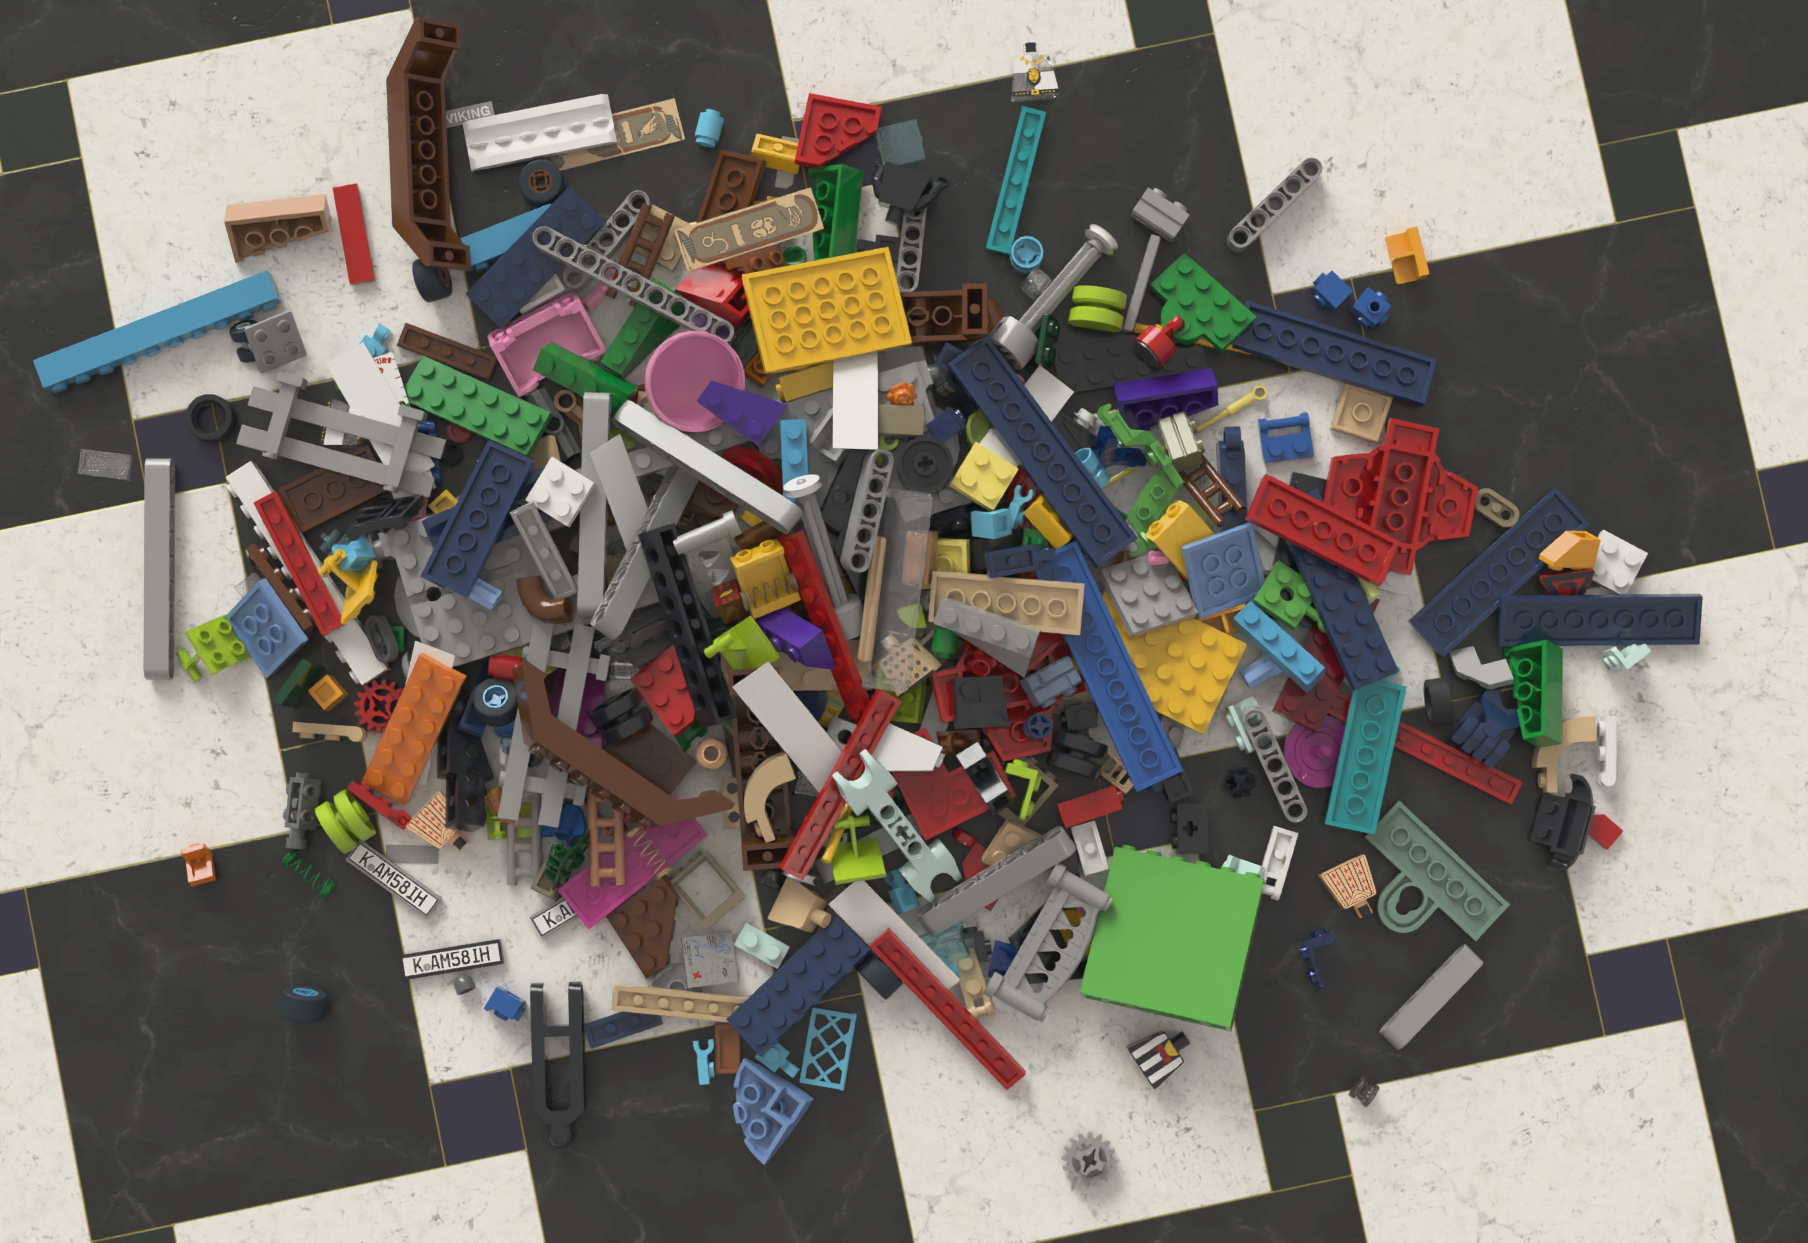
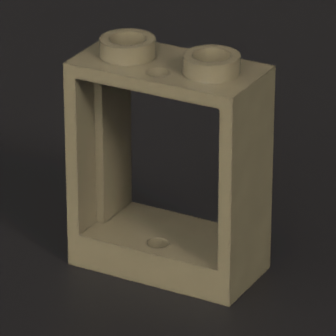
M1027 756L1016 760L1029 763L1028 768L1037 770V776L1041 777V780L1049 786L1034 803L1032 817L1058 787V784L1055 783L1057 779L1055 775L1047 769L1041 771L1036 766L1038 761L1032 756ZM1008 808L998 813L1003 819L1009 818L1023 826L1031 818L1026 816L1025 820L1018 819V816Z
M699 850L688 859L691 863L684 870L679 867L669 877L672 879L670 882L679 894L681 901L703 927L708 930L741 902L746 895L708 851L702 853ZM706 860L734 892L733 895L707 917L679 886V883Z

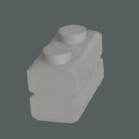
M1147 188L1130 216L1172 243L1189 217V214L1186 213L1187 208L1179 202H1174L1173 204L1165 199L1167 196L1161 190Z

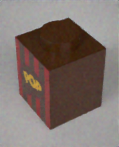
M736 579L712 587L715 606L724 624L748 616V611L745 609L739 593L741 589Z

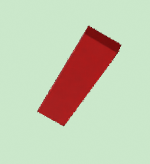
M355 183L333 187L350 285L375 281L359 186Z

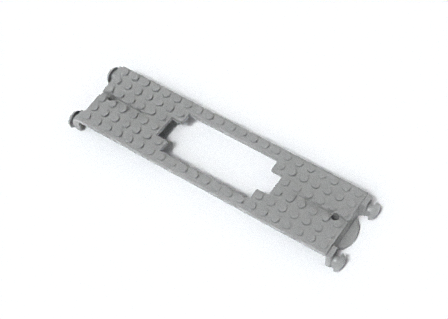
M933 355L934 362L936 361L938 355ZM926 360L879 373L878 404L891 405L890 400L887 399L891 386H897L901 382H905L907 385L912 384L914 391L918 395L913 400V406L924 407L923 437L938 439L949 448L953 458L954 469L960 450L958 433L951 419L939 407L929 404L926 394L928 390L933 389L936 379L948 371L934 363L927 365ZM833 388L784 403L788 407L758 447L760 453L772 461L782 458L780 420L806 419L808 442L813 432L820 426L828 411L833 407ZM725 422L714 429L686 435L714 453L751 442ZM887 436L884 439L887 445L893 444L895 439L899 440L896 449L889 451L893 456L894 464L888 486L906 524L960 506L970 507L971 503H974V501L949 486L954 478L953 475L948 485L936 494L921 496L908 491L901 483L898 475V457L902 448L910 440L918 437ZM808 443L809 474L818 475L820 477L818 482L822 484L814 492L817 494L818 504L821 508L839 465L820 454ZM648 447L627 453L636 478L676 466ZM923 463L920 468H923V471H929L930 465ZM581 468L575 470L581 474ZM839 490L835 495V499L839 504H844L847 498L846 494ZM428 517L409 522L402 529L395 530L391 528L386 534L378 533L379 540L376 541L371 533L366 537L376 557L374 560L377 561V568H383V560L396 559L400 576L396 581L394 598L396 611L402 624L414 636L419 637L421 643L455 655L452 668L530 644L534 617L522 605L516 579L541 575L526 544L510 543V539L494 545L478 577L503 591L500 601L491 611L470 598H465L421 577L434 550L422 524V521ZM556 519L545 523L549 532L567 527ZM795 524L790 532L803 529L812 552L804 524ZM827 532L831 546L834 547L837 536ZM714 558L704 560L702 563L709 564ZM710 569L708 574L712 575V582H718L728 570ZM577 574V575H574V576H572V577H573V579H574V581H575V583H576V585H577V587H578V574ZM542 577V584L545 594L549 598L554 599L546 582ZM652 577L649 578L634 610L660 602ZM440 590L441 597L437 601H433V594ZM578 593L568 597L574 607L573 621L565 624H554L552 636L574 630L575 624L584 626L591 624L592 617H578ZM408 652L402 657L401 664L406 680L411 662V656Z

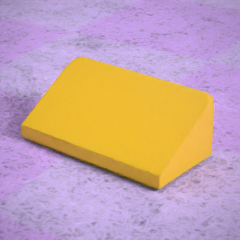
M761 134L756 135L751 150L752 157L764 159L767 162V168L798 174L800 165L795 164L798 143Z
M1042 495L1025 511L1024 515L1055 549L1061 548L1072 538L1070 532Z

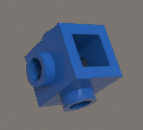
M1367 287L1349 311L1356 316L1355 319L1360 325L1365 328L1369 326L1373 329L1377 323L1382 326L1390 316L1387 311L1392 305L1388 303L1389 299L1379 291L1375 293Z

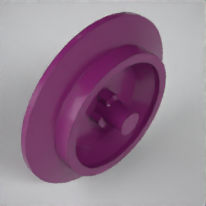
M1326 716L1318 733L1298 724L1291 728L1284 744V758L1291 774L1299 782L1315 788L1333 785L1345 726L1335 718Z

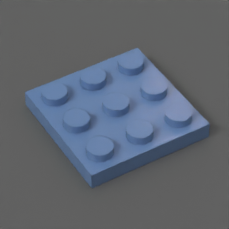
M1250 523L1181 547L1193 603L1199 612L1197 617L1200 619L1253 600L1265 581L1253 525Z
M266 578L258 581L224 617L225 620L230 622L232 630L244 644L245 649L266 678L273 676L309 640Z

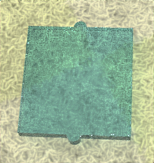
M916 119L878 128L875 134L878 143L877 152H880L883 165H885L887 160L896 165H903L926 159L922 145L923 137L920 136Z

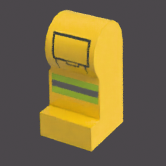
M827 690V705L822 717L818 721L820 725L826 728L829 727L832 716L839 718L845 707L839 690Z

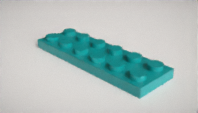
M1376 681L1352 691L1324 824L1375 835L1407 686Z

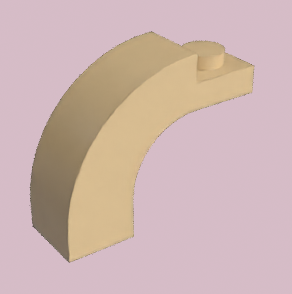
M1596 716L1576 717L1562 721V744L1541 748L1535 747L1531 768H1541L1542 773L1538 774V786L1542 788V793L1558 792L1557 761L1561 752L1567 746L1576 742H1597Z
M785 751L764 760L751 774L745 789L744 812L746 821L749 823L757 820L754 823L758 837L763 836L766 843L775 840V832L765 808L767 796L776 786L796 779L792 763Z

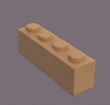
M326 194L227 205L224 223L235 263L244 261L245 257L251 255L258 256L264 254L265 250L274 247L278 249L285 247L287 243L295 240L302 241L329 232L331 214Z

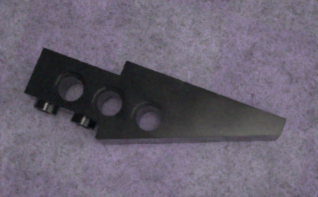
M462 686L437 740V778L446 780L445 829L474 832L485 827L487 818L485 811L487 789L485 783L493 780L494 775L481 738L458 730L468 703Z

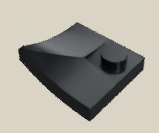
M1002 675L951 678L954 729L1010 726Z

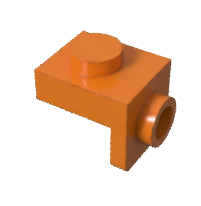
M192 844L188 848L181 850V855L186 861L188 883L191 887L216 880L213 854L206 844Z

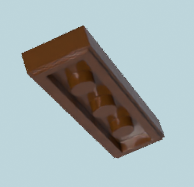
M405 323L397 346L402 349L425 356L489 382L498 363L496 356Z

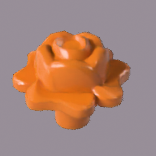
M901 382L897 386H891L890 393L887 394V399L890 400L891 405L913 406V400L918 397L914 391V386L912 384L907 385L905 382Z

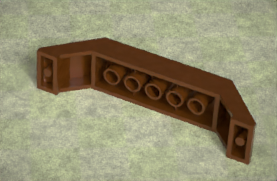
M419 16L415 18L386 78L392 227L425 266L470 271V246L464 245L452 229L450 221L445 78L457 50L461 49L460 24Z
M527 660L521 661L513 667L512 672L524 744L529 746L528 751L538 758L543 756L551 761L549 765L558 772L562 773L564 770L570 774V780L577 785L583 787L585 784L592 789L591 794L599 800L604 801L607 799L613 804L612 808L622 815L627 813L634 818L632 822L643 829H646V827H661L730 810L735 805L734 802L715 789L703 791L699 797L677 801L551 715L544 684L546 673Z

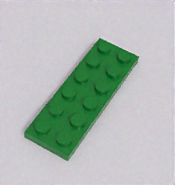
M422 356L404 388L411 406L530 458L553 417L551 412L425 356Z

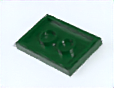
M302 659L278 691L274 701L282 706L297 708L326 667L318 662Z

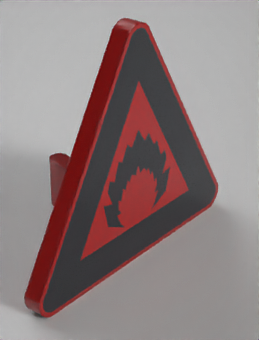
M1590 568L1540 576L1539 580L1550 595H1584L1595 575V571Z

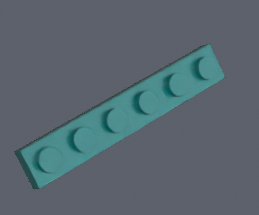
M1022 106L986 246L988 251L1010 256L1046 116L1045 111Z

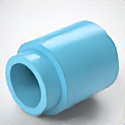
M706 109V112L700 113L695 137H697L695 143L715 148V144L719 142L724 118L720 117V112Z

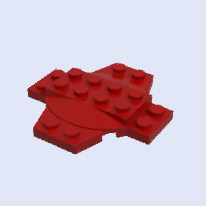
M1393 418L1388 420L1384 444L1378 446L1370 453L1331 457L1323 501L1325 504L1398 540L1399 544L1388 571L1410 576L1412 575L1416 550L1424 547L1429 541L1469 536L1478 487L1453 472L1443 469L1439 462L1441 461L1440 458L1435 454L1439 428Z
M965 639L963 654L956 662L954 669L930 674L941 724L954 721L951 678L981 677L975 675L967 665L968 660L974 658L975 651L980 649ZM1068 644L1057 646L1027 672L1025 678L1067 655L1071 659L1073 655ZM998 663L995 667L991 668L988 676L1002 675L1004 697L1010 726L980 728L1000 762L1051 751L1052 730L1045 738L1037 741L1030 740L1024 735L1023 723L1028 717L1040 713L1049 717L1053 728L1052 712L1059 705L1062 697H1064L1063 694L1055 696L1056 702L1044 709L1041 705L1033 707L1020 684V680L1024 679V677L1007 666H1004L1002 669L999 668L998 665L1000 663ZM1079 674V676L1082 679V682L1076 685L1077 691L1073 692L1070 695L1083 693L1086 691L1084 680L1081 674Z

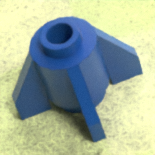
M573 802L563 803L558 828L543 825L540 835L542 837L554 836L559 840L566 841L573 848L579 841V838L587 831L583 811L579 805H573Z

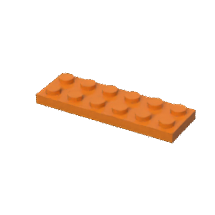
M423 652L418 656L362 782L404 805L410 801L464 684L466 675L447 667Z

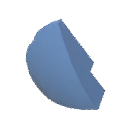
M744 1058L739 1066L734 1082V1088H736V1103L733 1105L736 1124L741 1125L746 1137L744 1140L745 1144L753 1155L765 1165L794 1130L814 1098L780 1075Z

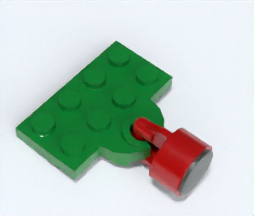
M1183 253L1150 284L1149 289L1166 303L1162 308L1160 319L1162 330L1150 325L1134 340V348L1147 364L1160 368L1176 353L1174 345L1177 342L1185 343L1186 346L1196 343L1204 337L1222 353L1256 321V316L1186 253Z

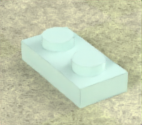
M747 922L734 943L735 946L776 969L779 968L790 946Z

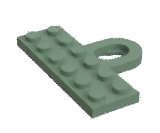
M1399 800L1378 821L1375 835L1367 833L1364 836L1373 847L1400 871L1380 893L1376 905L1380 921L1392 931L1400 933L1414 931L1439 908L1473 941H1477L1510 905ZM1408 886H1415L1422 893L1421 905L1417 910L1409 911L1406 915H1400L1396 911V904L1399 901L1401 891Z

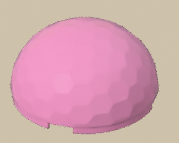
M688 331L665 340L656 349L646 368L645 390L652 409L661 420L682 431L703 432L714 429L724 422L697 402V399L710 381L744 391L745 374L739 356L725 340L704 331Z

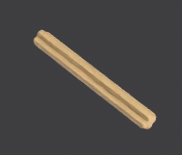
M882 536L876 537L868 568L858 660L870 662L873 657L887 541Z

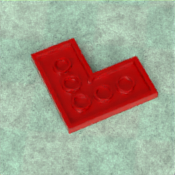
M926 728L914 733V735L933 743ZM992 751L986 754L1012 798L1016 797L995 752ZM942 761L940 768L934 767V770L931 772H892L925 841L989 810L963 766L948 773Z

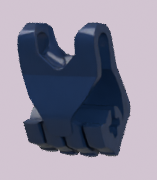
M1504 686L1490 690L1484 688L1454 727L1451 737L1459 745L1462 742L1461 748L1465 752L1470 754L1473 750L1472 756L1479 762L1484 758L1483 763L1491 769L1510 748L1511 745L1508 741L1517 729L1520 728L1517 713L1519 707L1506 709L1502 706L1500 692Z

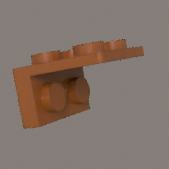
M780 244L725 260L727 270L737 267L739 272L745 271V274L786 266Z

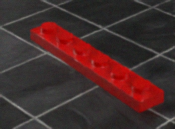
M274 491L253 502L322 636H326L345 626L341 624L342 615L322 576L319 575L318 569L279 493Z

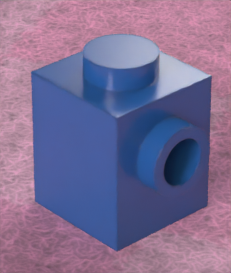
M1331 270L1327 275L1322 273L1313 282L1316 287L1311 293L1314 295L1313 299L1321 307L1326 306L1333 313L1353 290Z

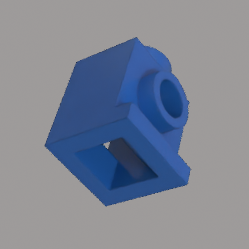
M497 986L486 1003L484 1010L488 1012L494 1009V1015L502 1020L507 1021L509 1018L518 1022L526 1008L522 1007L525 1000L503 987Z

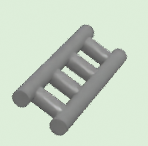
M523 792L521 802H531V817H518V821L506 819L507 885H517V877H532L533 884L542 866L541 825L538 824L541 810V793ZM516 827H531L532 842H517ZM517 852H532V867H517Z

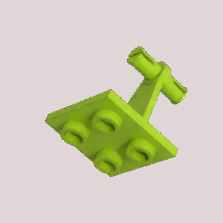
M226 614L185 632L196 654L190 658L185 648L180 649L175 654L183 664V671L188 672L193 683L203 678L196 668L197 663L200 661L203 662L212 676L251 657L244 644L232 630L230 622L224 619Z
M752 616L744 619L714 639V644L704 649V653L708 658H712L719 652L722 653L733 669L757 668L767 662L771 664L781 657Z
M848 815V818L836 820L834 823L835 831L849 828L851 842L838 844L832 858L831 865L835 885L886 877L878 838L856 841L855 827L870 826L869 815L859 817Z

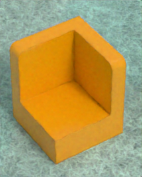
M328 674L308 690L323 710L328 711L349 695L335 677Z

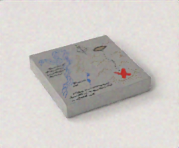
M732 931L681 938L687 989L738 982Z

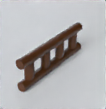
M643 203L618 264L650 280L675 216L666 213L664 219L649 214L652 206ZM645 223L659 228L654 242L640 237ZM636 246L650 252L645 266L631 260ZM617 270L615 271L612 280H615L618 277L619 272ZM638 282L636 288L627 286V290L637 292L641 284ZM608 288L606 296L615 299L617 292ZM630 300L629 305L635 307L637 302Z
M1201 454L1203 462L1199 465V468L1188 475L1184 470L1178 472V474L1184 481L1182 484L1214 524L1217 527H1221L1225 524V520L1222 518L1225 513L1233 508L1238 513H1241L1246 509V506L1205 456ZM1207 474L1213 484L1201 492L1194 482ZM1221 491L1227 501L1214 508L1208 499Z

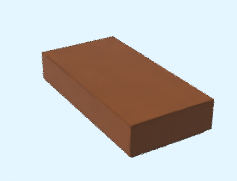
M729 1022L714 1023L716 1074H737L741 1064L740 1034Z

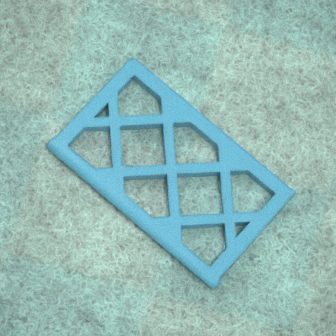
M812 1008L799 1083L844 1091L857 1017L856 1013L850 1014ZM816 1013L825 1015L830 1021L819 1030L814 1026ZM841 1018L851 1019L849 1032L845 1035L836 1024ZM833 1025L840 1038L828 1046L820 1033ZM817 1036L825 1049L813 1057L810 1053L811 1042ZM841 1041H844L847 1045L845 1058L839 1061L831 1049ZM828 1051L836 1064L824 1072L816 1059ZM813 1062L821 1075L815 1079L805 1078L807 1066ZM837 1067L842 1071L840 1084L832 1083L827 1077Z

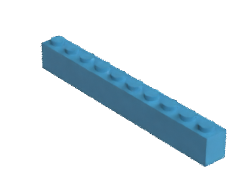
M266 270L33 360L43 388L50 392L58 393L66 390L69 384L75 382L76 384H81L91 379L90 376L95 374L105 375L114 371L113 367L121 364L123 366L134 364L139 357L145 355L146 357L155 356L161 352L160 349L165 347L175 348L184 344V340L191 337L193 339L202 338L207 335L209 330L215 328L216 330L225 329L231 325L230 322L235 320L245 321L254 317V313L261 310L263 312L272 311L277 308V304L282 303L273 276Z

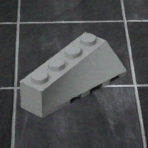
M944 597L941 600L933 623L953 631L1024 678L1041 629L948 597Z

